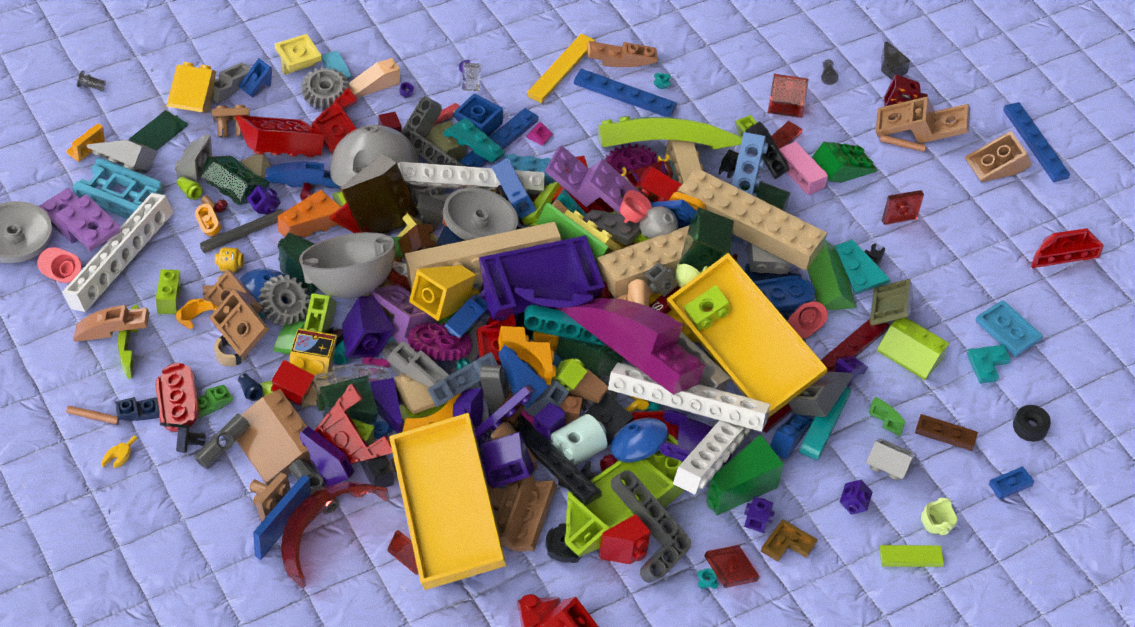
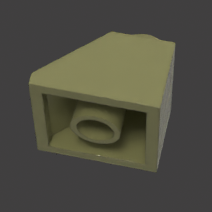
M452 121L434 125L426 138L460 161L466 155V145L461 146L457 143V139L452 136L447 138L443 135L447 128L453 126Z

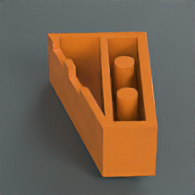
M319 190L277 216L278 232L291 242L297 240L299 236L305 238L311 236L316 231H328L330 227L339 225L329 217L340 209L341 206L322 190Z

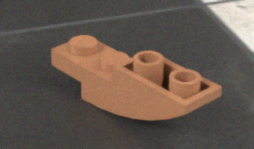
M589 41L587 44L588 58L602 60V66L637 67L656 63L658 60L656 48L627 42H624L622 47Z
M126 305L100 310L85 317L76 324L73 340L77 342L110 338L115 331L147 328L150 312L148 308L128 310Z

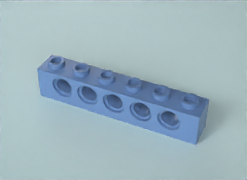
M743 133L732 185L739 189L742 186H749L750 188L745 192L757 197V193H754L755 187H759L761 176H758L759 170H763L764 167L762 156L763 153H767L768 143H765V136ZM751 152L757 153L755 157H750L748 154ZM746 169L753 170V172L750 174H747L744 171ZM724 229L721 230L724 234V240L743 244L744 239Z

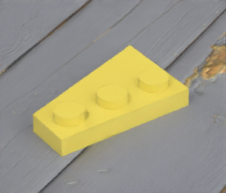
M566 210L564 213L612 250L623 249V247L611 240V234L605 230H602V232L598 231V226L590 220L587 223L583 221L584 216L576 210L574 213Z

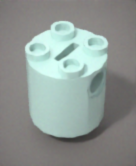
M585 414L551 434V444L574 466H577L607 448L606 430L601 422L597 421L590 414Z

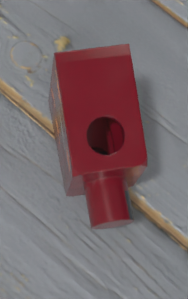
M895 74L884 95V107L928 97V94L921 93L919 82Z

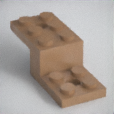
M928 97L878 108L875 132L880 137L881 135L912 130L918 144L969 133L971 108L969 104L934 111Z
M227 269L204 296V299L218 306L209 317L237 354L245 358L269 328L258 315L262 310L261 305L234 272Z

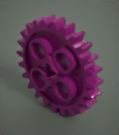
M628 143V147L622 144L621 149L615 147V152L610 150L609 155H606L605 161L619 174H623V167L626 168L627 175H629L628 172L656 163L658 156H656L657 152L651 153V148L646 150L645 145H642L640 148L637 143L634 147Z
M428 322V325L421 323V326L415 325V328H411L408 344H410L411 348H414L415 352L421 350L429 358L434 357V360L441 358L442 361H445V359L453 361V358L460 360V357L465 358L466 355H469L472 348V339L466 333L461 338L451 335L444 326L446 323L440 325L438 322H435V324Z

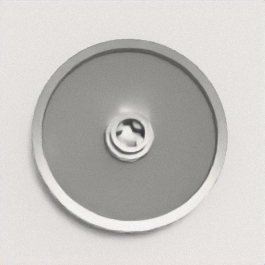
M471 187L456 190L447 197L444 204L443 218L446 225L454 234L464 240L516 230L518 225V216L513 206L502 196L486 189Z
M11 201L1 203L0 262H23L43 252L49 245L53 234L48 214L42 208L28 202Z

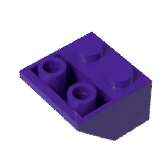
M520 431L482 444L484 468L492 488L530 477L535 469Z

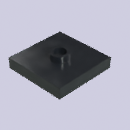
M607 392L600 403H595L585 413L593 416L605 427L607 447L611 444L616 433L635 419Z

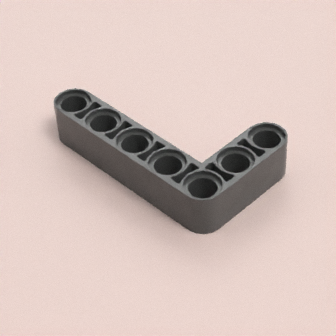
M423 97L401 133L411 142L417 154L431 164L466 166L426 138L440 115L442 107L440 103L429 97Z
M482 365L480 380L488 410L496 412L510 393L511 388L502 365Z
M625 470L612 478L611 488L632 513L640 518L651 531L652 536L661 545L640 569L642 580L651 583L662 578L690 549L691 539L633 472Z

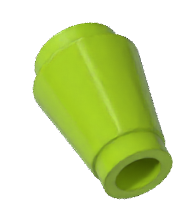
M180 177L177 180V186L188 199L196 200L200 198L203 189L199 183L185 177Z

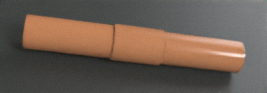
M885 135L880 137V142L921 152L925 151L926 145Z
M69 405L66 409L68 414L116 425L119 423L117 416Z

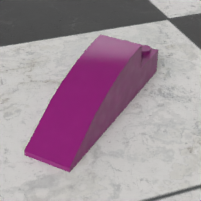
M592 298L591 301L581 305L561 308V311L671 394L675 395L699 385L706 365L677 344L683 324L669 315L640 303L609 298Z

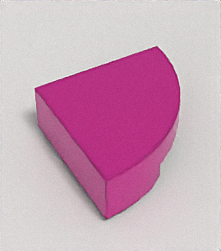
M367 357L362 359V364L373 376L390 367V363L383 358Z

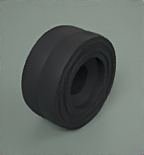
M1036 405L1022 406L1017 411L1013 420L1015 433L1020 438L1031 442L1042 440L1047 435L1051 425L1049 414L1043 408ZM1032 420L1037 425L1031 426L1027 423V421Z

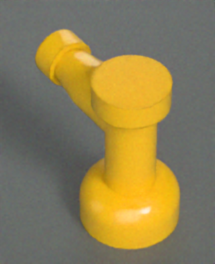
M630 396L635 401L628 407H625L630 413L636 409L646 410L649 403L647 400Z

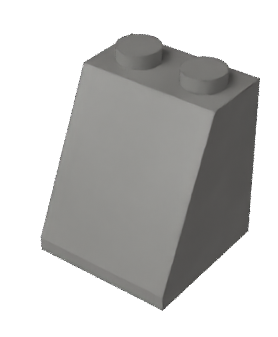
M747 242L750 272L788 274L791 263Z

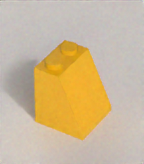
M183 62V65L177 64L166 107L210 113L216 71L211 70V66L200 65V68L193 67L194 63Z
M462 265L418 269L409 302L437 321H440L457 312L469 300L476 274Z

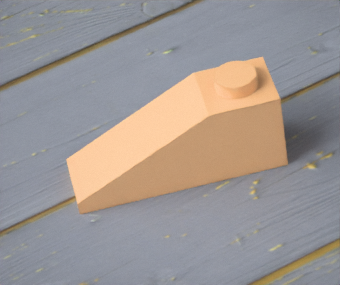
M393 58L377 62L349 82V89L358 98L399 85L400 68Z

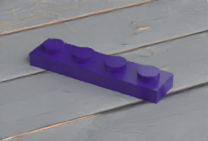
M531 385L523 387L474 430L478 444L488 437L487 432L491 429L495 431L502 424V419L506 416L510 418L518 411L516 409L517 406L521 403L525 405L533 398L531 394L535 390Z

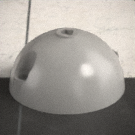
M366 125L351 131L339 141L330 162V177L335 184L342 187L381 154L386 155L397 164L400 162H420L413 145L402 133L383 125Z
M369 232L341 235L316 243L307 248L299 257L305 282L313 283L323 293L332 297L357 299L358 297L365 296L378 288L388 277L395 258L394 239L388 235Z

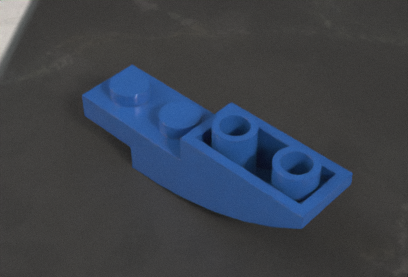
M297 161L266 168L265 180L274 184L282 183L290 187H302V183L305 181L312 185H324L327 188L340 187L332 181L330 171L324 170V163Z

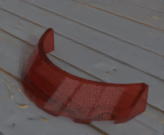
M345 482L322 488L303 500L302 504L293 511L288 519L282 536V560L288 577L300 587L304 588L306 586L299 557L301 538L307 526L335 497L344 493L354 497H362L367 493H374L384 501H387L389 498L387 488L367 483Z

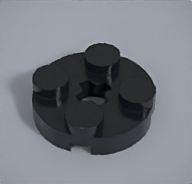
M561 523L554 529L552 527L546 535L545 542L548 556L560 562L577 563L581 557L575 554L568 546L561 543L565 542L566 523Z

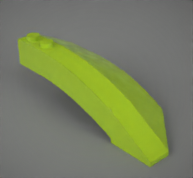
M630 116L619 117V121L612 122V119L602 120V124H598L597 140L602 147L645 140H680L705 144L714 150L741 145L743 138L708 123L674 117L630 118Z
M668 434L666 442L677 445V440ZM660 450L640 461H617L590 480L602 491V496L586 506L571 492L567 491L565 545L579 557L600 548L603 532L634 515L611 488L612 478L625 470L633 472L664 508L685 491L673 484L678 467L683 461L665 456Z

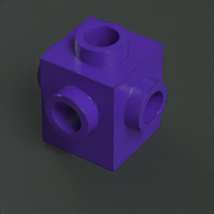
M259 185L247 198L258 214H270L281 203L275 190Z
M862 479L845 483L840 503L851 515L865 512L868 510L873 492Z
M754 496L752 503H747L744 515H747L744 527L764 533L767 523L772 524L775 512L772 511L773 502Z

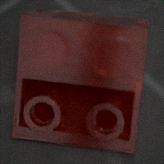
M774 74L767 113L802 118L809 79Z

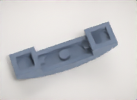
M490 352L428 388L427 390L436 407L481 381L480 369L482 365H498L493 354Z

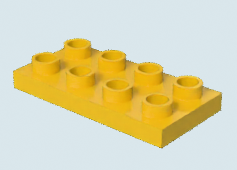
M729 253L667 298L670 308L719 367L731 378L730 380L744 397L770 404L768 418L827 374L826 366ZM717 285L729 301L731 311L724 318L714 321L709 328L698 331L686 315L684 306ZM708 307L704 311L710 312L713 308Z
M469 413L389 436L420 582L424 590L507 566L478 443Z

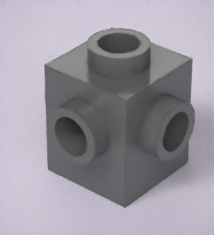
M659 262L644 274L650 282L648 285L655 294L659 292L663 297L671 293L679 285L674 279L676 277L674 272L670 268L666 269Z

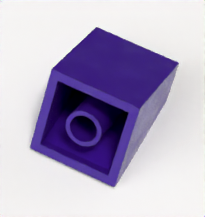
M374 296L358 297L342 323L345 356L347 358L378 357L395 331Z

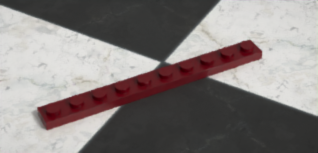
M870 319L867 320L820 361L826 366L827 372H835L838 358L851 356L856 358L883 335L890 325L885 322L871 326ZM788 403L767 419L762 430L767 434L792 412Z

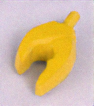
M134 435L126 444L121 442L110 448L104 455L101 466H106L113 458H118L114 462L113 468H119L124 465L131 455L132 450L130 446L138 438Z

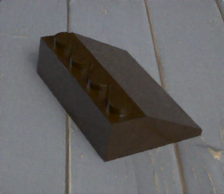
M381 154L340 188L361 233L384 234L405 226L406 223L402 218L407 213L413 217L418 215L397 163L384 154Z

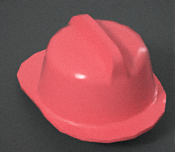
M628 190L623 197L619 211L625 218L624 223L628 221L638 223L644 217H647V211L652 206L643 194L635 190Z
M47 248L38 258L37 263L41 273L59 282H71L81 271L80 259L73 253L60 248Z
M816 301L804 303L789 317L788 323L801 338L806 339L825 324L828 312L822 303Z

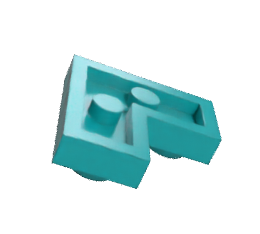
M1004 345L968 349L967 352L979 384L998 381L999 375L995 366L1009 364L1010 357Z

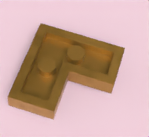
M782 519L762 546L761 552L778 562L788 548L807 558L817 544L818 539Z

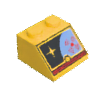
M298 328L289 362L315 376L327 378L332 373L337 335Z

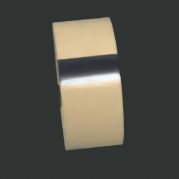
M223 335L219 337L214 346L216 360L224 366L241 364L245 358L240 357L237 353L226 355L220 351L229 342Z

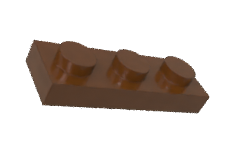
M920 414L915 430L916 434L970 451L974 448L978 434L977 431Z

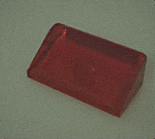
M397 530L387 551L415 575H418L412 541L401 531Z

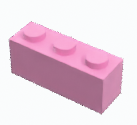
M793 142L779 149L790 169L787 173L807 195L825 188L828 178L827 173L805 152L803 147L797 142Z

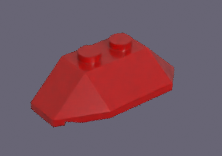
M1088 228L1053 233L1042 241L1034 255L1031 267L1037 268L1099 258L1104 245Z

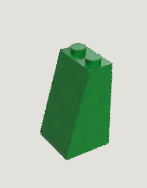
M762 435L754 439L715 473L712 480H710L706 503L717 516L752 500L754 496L759 497L778 488L784 464Z

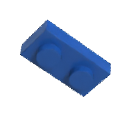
M1022 466L991 479L988 485L998 498L1002 499L1033 486L1034 480Z

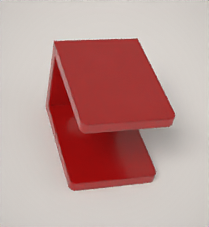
M283 360L272 378L273 385L271 386V391L275 392L281 389L288 400L301 406L314 384L315 375Z

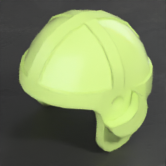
M682 260L680 264H677L675 280L679 284L678 286L682 288L702 272L687 265L686 260ZM705 266L702 272L709 268V266Z
M938 498V501L928 503L921 514L923 526L932 534L947 535L956 526L958 520L948 498Z

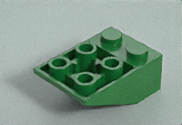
M823 141L812 156L821 169L827 173V179L831 182L842 183L877 171L873 161L867 157L864 149L859 145Z

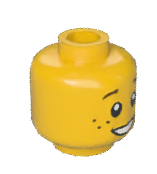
M223 247L220 249L219 254H215V265H218L219 270L222 272H226L229 269L236 273L240 268H243L244 254L238 248Z

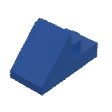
M258 58L238 87L249 96L254 97L263 84L271 86L272 67Z

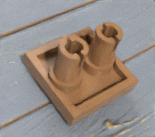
M235 105L234 108L216 106V109H212L213 120L217 122V137H222V130H224V137H229L228 122L235 121V136L241 137L236 115L250 116L249 108H245V105Z
M282 472L269 485L256 479L249 485L250 491L256 493L253 502L257 506L261 522L291 489L288 476Z

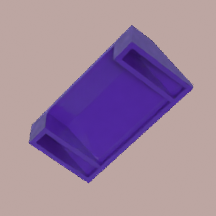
M586 235L479 258L486 302L492 319L524 313L526 307L530 305L542 306L518 295L513 290V285L533 287L534 295L570 298L571 291L591 293L593 297H597L605 288Z

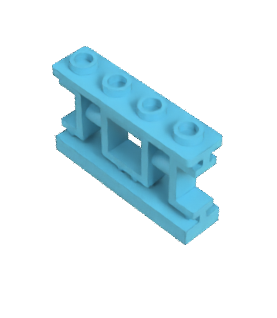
M99 157L95 160L96 165L93 164L91 166L92 174L95 176L90 182L81 179L73 185L74 194L79 198L87 194L103 210L126 219L136 211L151 193L163 194L162 183L157 179L147 177L139 172L129 170ZM116 184L127 187L122 194L112 191ZM98 185L103 186L100 190L96 189ZM138 188L142 189L140 193L136 192ZM130 198L135 199V200L133 201V203L130 202V201H128V200H129Z

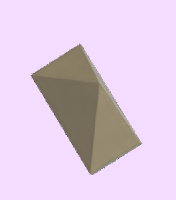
M253 154L238 162V165L260 186L268 182L265 180L266 168L270 167L265 155Z

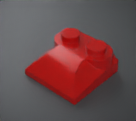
M533 594L524 595L517 603L521 627H536L560 604V598H539Z

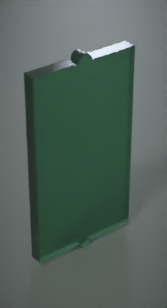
M165 110L130 137L129 141L142 144L157 151L185 129L188 123L180 119L178 115L175 116Z

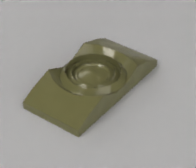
M911 279L874 288L870 316L871 326L911 316V300H913Z

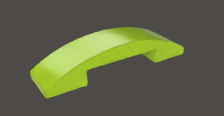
M134 305L131 309H139V306ZM138 329L124 330L118 333L120 363L127 379H132L134 365L132 351H127L130 332H138Z

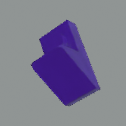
M854 356L838 358L835 372L854 374L847 385L849 387L858 374L866 372L868 366Z

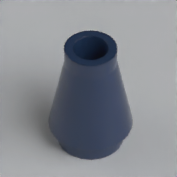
M246 373L238 377V382L246 399L255 401L262 396L261 384Z

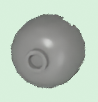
M657 206L647 211V217L640 221V229L644 237L647 236L649 239L677 230L678 220L673 211L666 207Z

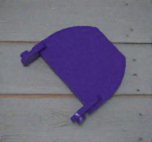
M670 409L666 410L663 415L664 420L678 426L677 445L664 442L660 446V452L665 456L684 461L713 427L688 418L686 414ZM731 453L727 462H723L721 467L725 466L732 459Z

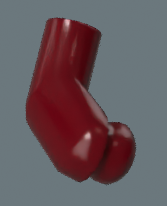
M304 183L300 193L302 201L313 195L310 183Z

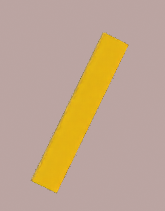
M581 33L528 90L527 97L543 103L588 53V42H595L596 40Z

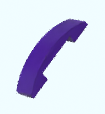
M513 285V290L524 299L547 307H573L587 303L593 298L591 293L571 291L570 298L534 295L533 287Z

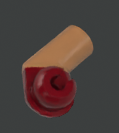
M208 195L201 198V202L209 204L215 212L223 213L227 209L228 203L225 200H219L218 203H214Z

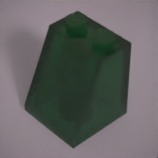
M699 207L691 219L679 264L690 265L702 272L705 266L710 267L727 253L730 254L734 221Z
M288 232L278 243L280 270L283 274L289 275L290 279L296 277V283L302 282V289L307 288V291L304 293L310 295L309 299H311V294H314L318 288L313 283L305 282L299 257L307 248L315 243Z
M367 375L320 387L316 406L318 412L322 411L323 417L332 410L337 400L345 393L347 387L350 384H354L363 400L349 408L347 413L352 419L372 425L376 422L378 410Z

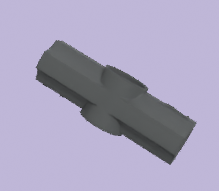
M236 414L194 455L196 461L202 467L208 469L250 427L248 421L240 414ZM220 436L226 439L223 447L218 442Z
M299 458L289 467V471L297 481L303 475L310 478V499L316 503L324 514H330L335 511L339 506V501L323 483L322 476L315 473L305 459Z

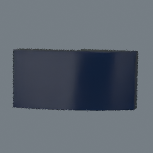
M135 397L115 401L118 420L140 421L159 418L157 397L136 401Z

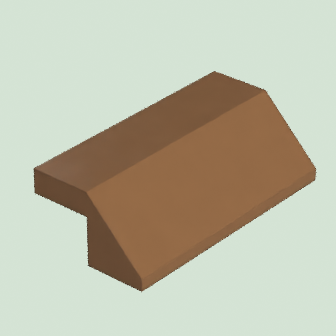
M530 475V477L507 484L495 516L502 546L516 552L535 551L557 487L554 480L536 481Z

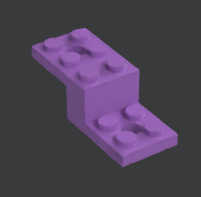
M562 145L556 149L545 169L547 174L585 207L600 197L616 212L621 214L619 209L623 198L620 195L622 194L624 197L628 190L640 192L605 160H599L588 169Z
M66 188L38 206L48 214L51 224L71 244L79 240L90 252L122 231L121 226L87 194L79 198L69 188Z
M399 284L376 288L369 294V296L376 298L379 305H382L391 314L395 315L392 324L395 331L392 337L398 343L404 341L410 346L408 344V336L412 327L415 328V325L421 326V323L428 325V322L432 324L435 322L433 317L409 302L411 292ZM430 357L434 362L442 360L441 358L434 360V357Z

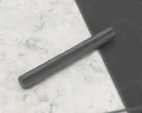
M282 209L207 239L200 243V249L203 253H206L278 222L277 216L284 211Z

